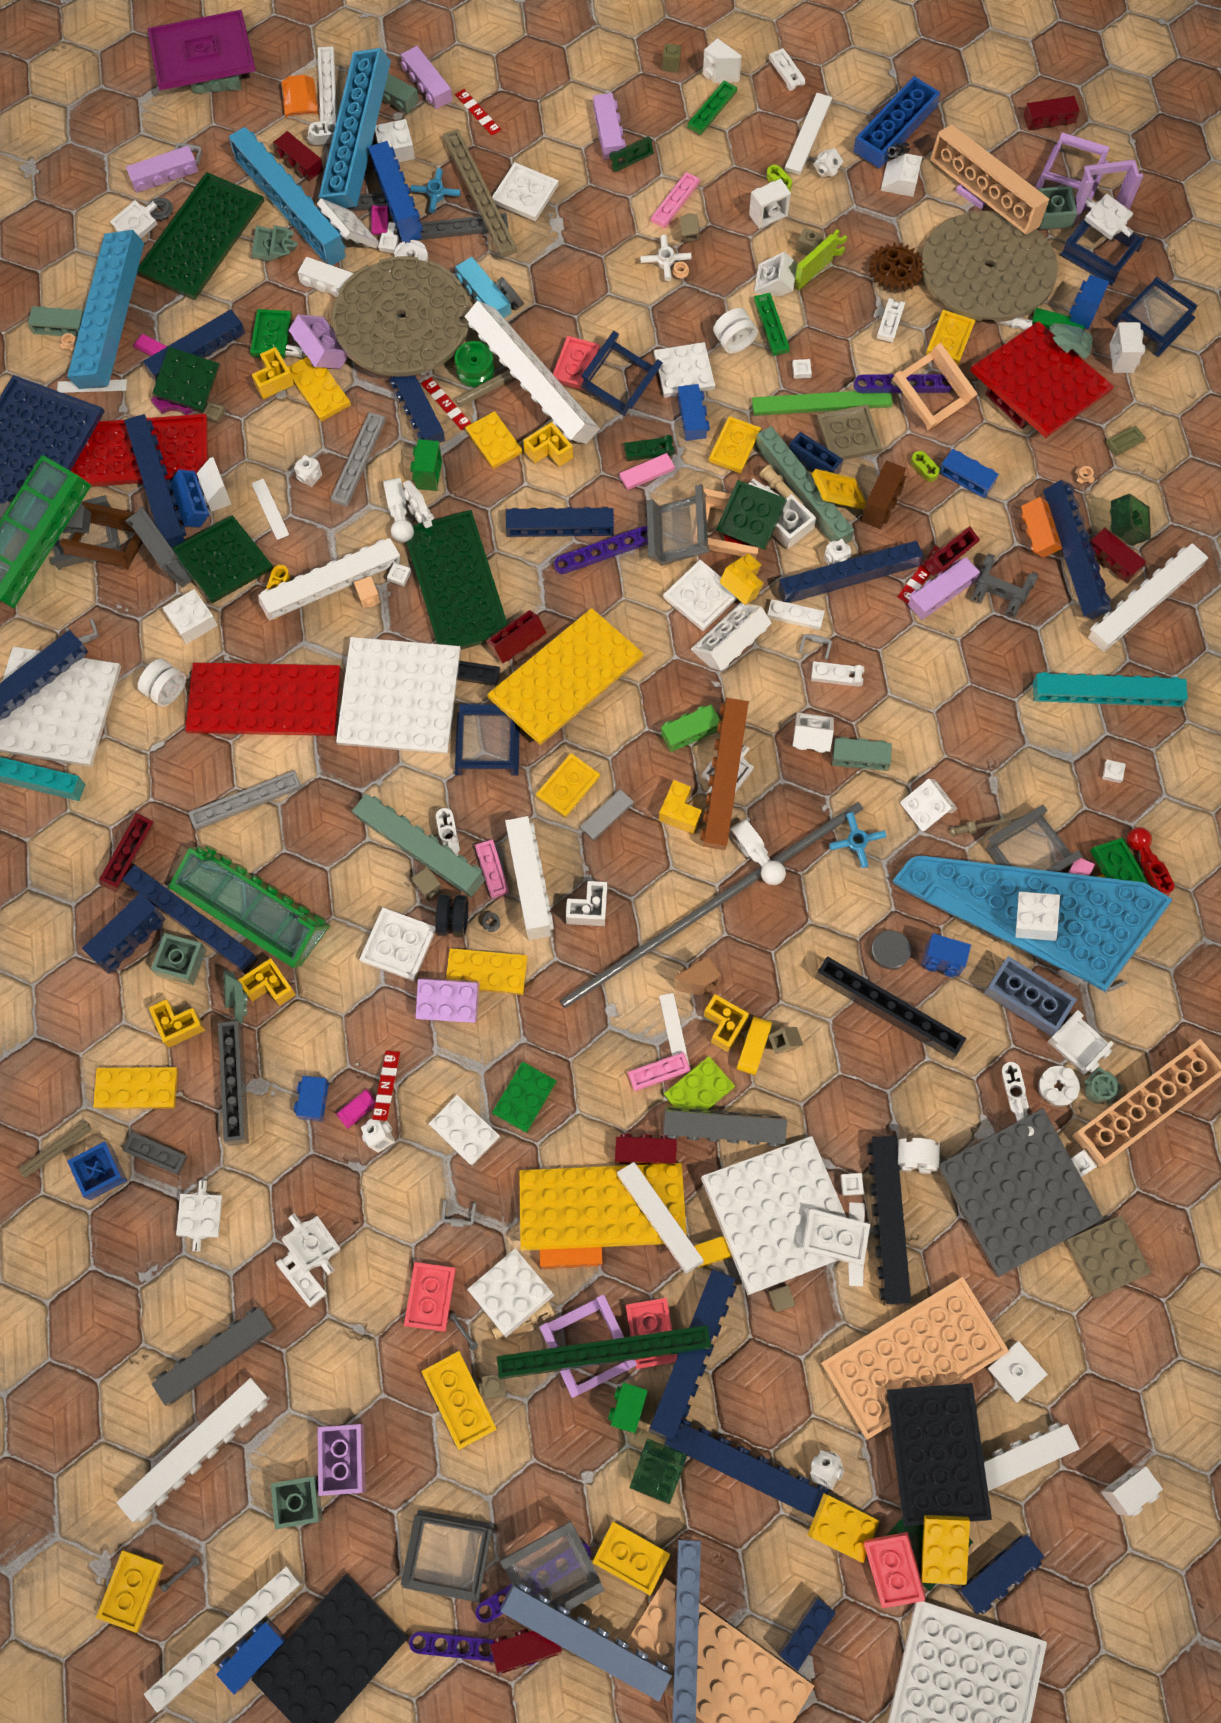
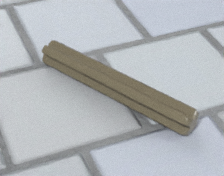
M508 369L457 397L456 402L458 406L462 407L512 380L514 377L510 374L511 370Z
M86 1121L82 1122L18 1169L19 1173L24 1178H27L92 1130L91 1126Z

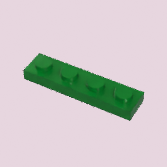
M724 80L688 122L687 128L702 135L734 97L738 87Z
M771 293L754 296V303L772 355L789 353L790 347Z

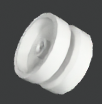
M742 308L726 312L716 321L713 332L718 340L721 341L723 348L730 354L747 348L758 334L756 326L750 320L745 309Z
M160 658L153 661L144 670L138 682V690L146 697L151 698L158 706L165 707L175 701L180 695L186 683V676L179 669L174 668L168 661Z

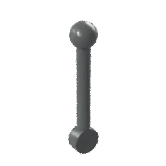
M450 1313L449 1319L451 1321H454L456 1326L459 1328L461 1333L469 1342L470 1349L476 1350L478 1344L472 1341L470 1336L467 1334L465 1329L457 1320L456 1313Z
M192 1558L189 1565L167 1583H162L161 1591H168L171 1584L193 1566H198L200 1558Z

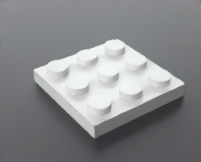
M514 162L492 198L497 206L536 222L559 186V180Z
M322 198L318 201L317 204L322 209L321 212L331 219V224L341 231L340 234L345 239H352L357 244L362 243L368 248H378L379 241L353 211Z
M705 342L654 350L655 361L659 359L663 362L658 370L664 398L677 396L678 386L699 384L700 391L715 390Z
M701 560L663 594V598L702 631L709 627L737 599L719 583L721 576Z
M382 907L359 960L362 963L414 982L435 935V926Z
M516 1248L467 1289L505 1337L510 1335L555 1296Z

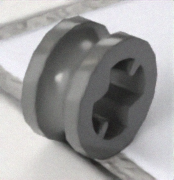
M487 913L483 917L482 922L485 930L494 932L499 929L500 919L497 914ZM493 918L497 923H493L494 926H489V923L486 922Z

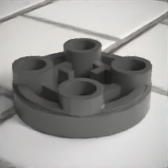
M503 277L498 279L495 283L514 308L518 310L524 305L523 300Z
M893 930L884 931L874 939L871 947V956L873 961L885 969L898 970L910 958L911 945L902 933Z

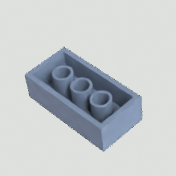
M1009 956L1004 960L983 993L1051 1037L1058 1031L1077 1000Z

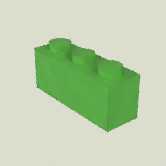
M712 704L707 707L701 706L691 714L686 713L678 720H671L663 724L661 736L670 752H674L716 733L720 719Z

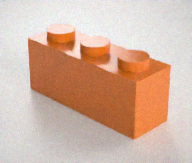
M1038 497L1022 505L1023 513H1021V516L1027 524L1026 532L1032 540L1031 549L1034 554L1044 558L1061 550L1062 546L1048 502L1042 497Z
M602 1247L539 1250L541 1269L603 1266Z

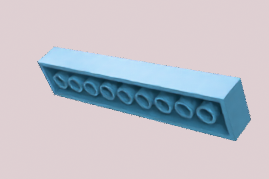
M381 48L353 52L318 197L344 208L357 207L370 153L368 147L372 145L391 60Z
M243 127L228 136L238 164L326 264L332 266L346 257L345 245L342 242L343 236L340 234V230L333 227L331 220L328 217L326 218L321 209L314 205L310 196L304 194L302 187L296 185L293 177L285 172L282 164L276 162L271 152L268 153L264 144L258 142L255 134L246 127Z
M134 230L104 234L67 375L79 389L109 386L144 247V242Z

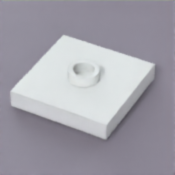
M1019 1341L1015 1342L1008 1349V1353L998 1358L987 1368L1015 1403L1021 1400L1048 1375Z

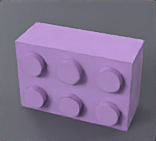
M297 315L289 332L300 345L302 351L311 360V363L318 368L341 369L348 356L340 347L335 332L326 319L321 316Z
M419 978L416 1019L475 1023L478 1020L480 981Z
M364 1425L318 1427L319 1496L366 1492Z

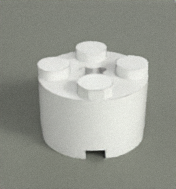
M907 1138L898 1141L899 1171L911 1172L913 1169L919 1170L920 1174H931V1171H937L940 1154L939 1142L935 1144V1140L913 1138L911 1142H906Z

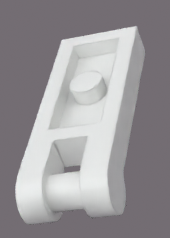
M784 48L769 54V60L787 84L789 91L794 90L797 86L805 85V78Z
M888 299L877 339L893 343L905 302H896L894 299Z
M813 661L811 681L859 687L863 685L862 674H864L865 668L861 665L849 666ZM849 674H855V676L851 678Z
M289 1251L288 1255L284 1259L280 1258L276 1264L311 1308L325 1297L327 1293L310 1271L304 1273ZM294 1262L296 1265L289 1270L287 1266Z

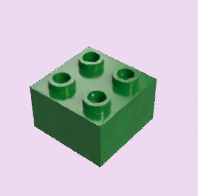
M418 439L417 446L413 448V457L415 459L411 461L410 472H413L412 481L415 482L417 489L437 491L443 461L439 441Z
M624 1382L622 1387L617 1386L614 1399L618 1401L616 1408L611 1407L608 1421H611L610 1426L635 1434L648 1390Z

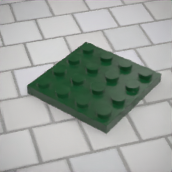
M233 515L172 548L178 556L176 558L211 604L273 570L271 562Z

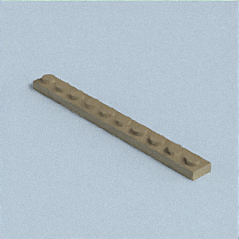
M456 129L443 133V139L501 258L517 253V247L459 130Z

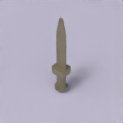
M1023 816L975 825L974 821H969L967 825L950 827L949 833L953 837H956V834L966 832L974 834L977 833L976 828L1009 822Z

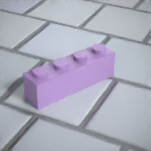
M418 46L401 54L402 62L400 64L403 71H407L411 81L417 84L420 93H424L429 104L438 109L452 101L451 88Z
M612 93L593 95V109L603 159H610V152L626 147L625 139L621 137L623 136L622 126H619L620 114L616 113V110H618L617 100L613 99Z
M189 145L126 166L136 193L199 172Z
M966 557L961 561L956 560L951 565V568L939 573L936 579H930L924 584L922 589L913 591L910 595L908 606L923 620L976 582L980 571Z

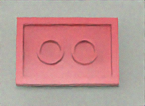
M567 336L553 375L562 385L583 390L581 386L584 378L581 376L600 350V344Z
M414 1262L404 1326L446 1332L456 1268Z
M667 1298L625 1305L630 1336L672 1331ZM677 1354L635 1360L637 1364L636 1370L675 1363Z
M908 1532L866 1539L864 1545L882 1608L925 1601L926 1597Z

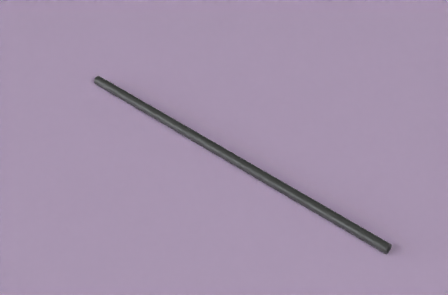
M859 802L855 803L771 859V861L784 863L847 821L846 814L854 812V815L862 811V805ZM759 867L561 999L560 1002L563 1007L567 1008L762 877V867Z

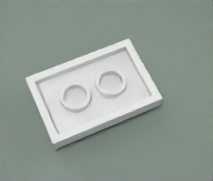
M458 1095L429 1123V1126L471 1166L500 1138Z
M810 1209L802 1251L863 1266L870 1224Z

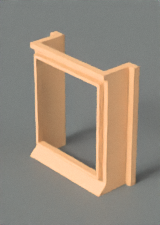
M942 343L935 346L931 353L904 371L895 373L892 378L925 423L927 431L967 405L977 395V392ZM932 360L960 397L934 416L906 379Z
M704 489V492L707 494V520L710 507L725 510L731 494ZM697 528L693 540V545L699 544ZM708 538V546L712 551L742 557L749 553L755 559L757 557L758 548L755 546Z

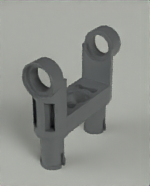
M988 553L976 581V589L971 600L975 602L978 596L977 604H980L986 592L992 593L1010 601L1005 614L1009 616L1010 612L1013 611L1010 617L1015 618L1020 606L1025 603L1039 573L1032 571L1028 575L1023 588H1020L989 575L995 561V555Z

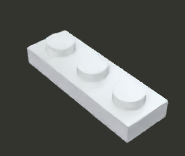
M771 599L767 616L772 620L820 630L825 611Z

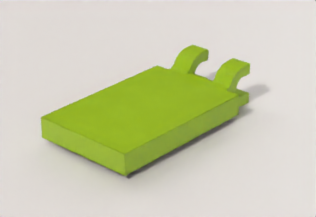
M838 229L835 230L833 235L830 234L797 264L794 283L796 289L800 290L832 261L833 256H840L845 252V247L842 246L840 249L836 247L847 241L846 235L839 238L840 231Z

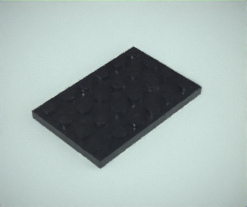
M973 1383L887 1389L903 1527L924 1525V1515L969 1517L970 1522L992 1520Z
M346 1573L251 1680L291 1723H335L409 1636Z

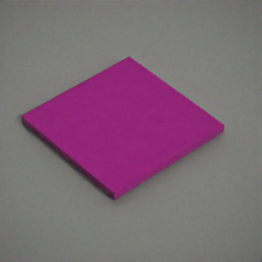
M241 9L147 28L159 91L256 71Z

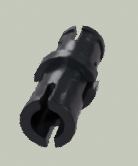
M897 143L894 146H890L887 149V153L890 152L888 156L892 158L907 154L910 151V148H907L909 144Z

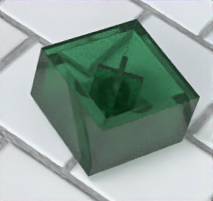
M1130 493L1111 500V532L1131 546L1150 540V507Z
M647 1438L629 1488L670 1505L683 1471L687 1454Z

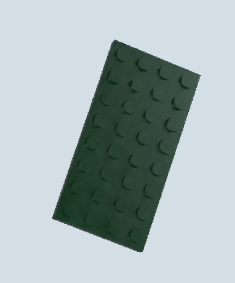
M206 172L141 262L137 274L196 300L264 203V197Z
M472 510L431 520L432 526L425 528L422 523L412 525L414 529L413 537L406 542L437 644L460 646L462 650L487 643V639L506 627L508 623Z

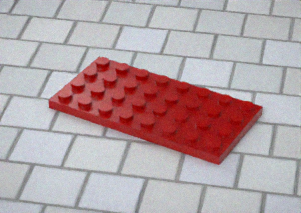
M193 414L147 418L152 420L155 429L152 433L157 436L159 442L157 450H161L164 460H161L162 465L165 464L168 475H165L166 479L171 481L179 469L195 471L197 476L198 471L208 461L207 415ZM99 421L71 472L92 485L91 487L143 483L125 421Z
M193 663L185 730L187 733L335 736L340 665Z

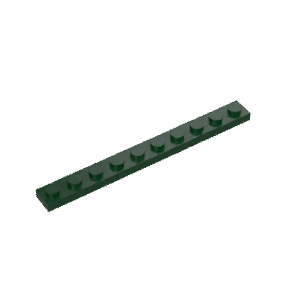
M708 1325L497 1356L498 1377L501 1380L711 1349Z

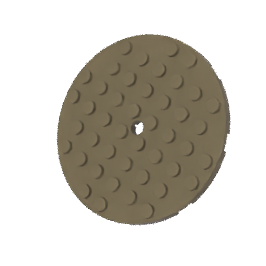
M974 211L945 221L931 233L922 252L923 260L921 263H924L922 266L924 269L922 277L929 292L936 300L942 301L950 311L977 321L987 319L994 320V322H1005L1032 313L1035 308L1042 305L1048 299L1057 279V258L1046 237L1038 229L1026 235L998 212Z
M389 257L381 259L379 263L371 266H364L350 276L343 284L333 305V329L342 350L359 366L386 376H412L439 367L448 361L464 343L470 328L468 325L469 321L465 318V315L470 311V303L467 293H465L461 286V282L443 266L433 261L418 260V257ZM399 314H405L406 318H397V316Z

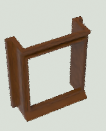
M83 502L82 505L91 512L90 523L130 531L135 534L124 552L82 543L80 541L85 533H75L71 540L62 538L60 546L63 547L64 555L70 554L116 564L128 570L143 543L135 530L125 522L135 513Z

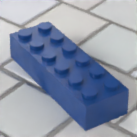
M913 76L855 138L853 152L880 169L890 158L888 156L890 152L887 153V149L897 143H904L937 108L941 92Z
M388 141L369 146L374 171L382 192L385 194L386 202L394 223H396L401 241L409 243L410 240L422 239L420 231H423L420 220L418 221L420 215L418 210L413 208L415 207L414 199L408 195L410 190L408 184L404 183L406 180L403 171H399L401 167L398 159H394L396 157L394 148L389 146Z

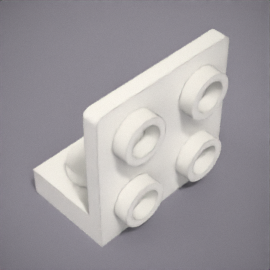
M935 779L926 780L901 801V805L921 831H926L946 813H953L958 809Z

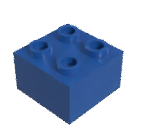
M1089 275L1087 281L1083 280L1079 289L1082 293H1077L1074 300L1076 305L1073 304L1069 315H1072L1071 322L1085 326L1084 328L1089 330L1109 281L1093 275Z
M933 933L926 944L921 966L931 972H943L948 977H959L966 967L971 944Z
M105 1141L67 1161L82 1196L90 1201L128 1181L112 1145Z

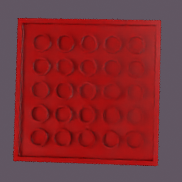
M1038 321L973 365L970 372L1040 434L1048 438L1109 394L1114 386L1073 350L1067 353L1059 347L1053 339L1055 335Z

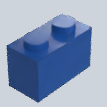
M302 1076V1081H299L297 1086V1093H300L299 1100L294 1105V1113H296L299 1119L323 1122L329 1088L327 1078Z

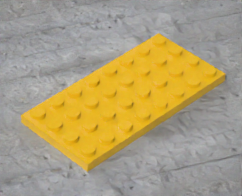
M591 608L489 692L488 699L539 745H542L644 657V653Z
M676 1163V1165H637L687 1236L682 1163ZM627 1166L519 1170L521 1251L659 1245L665 1243L617 1176V1172Z

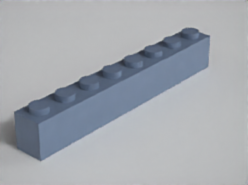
M678 1539L672 1723H696L700 1540Z
M513 1582L500 1607L501 1613L653 1699L660 1701L672 1677L670 1671L667 1670L668 1665L660 1660H657L656 1663L648 1659L649 1655L644 1651L630 1649L628 1647L629 1643L623 1639L617 1638V1640L609 1637L610 1633L599 1626L597 1629L589 1625L590 1621L580 1615L576 1618L569 1614L570 1610L560 1604L556 1607L550 1603L551 1599L541 1593L537 1596L531 1593V1588L524 1583L519 1582L517 1585Z

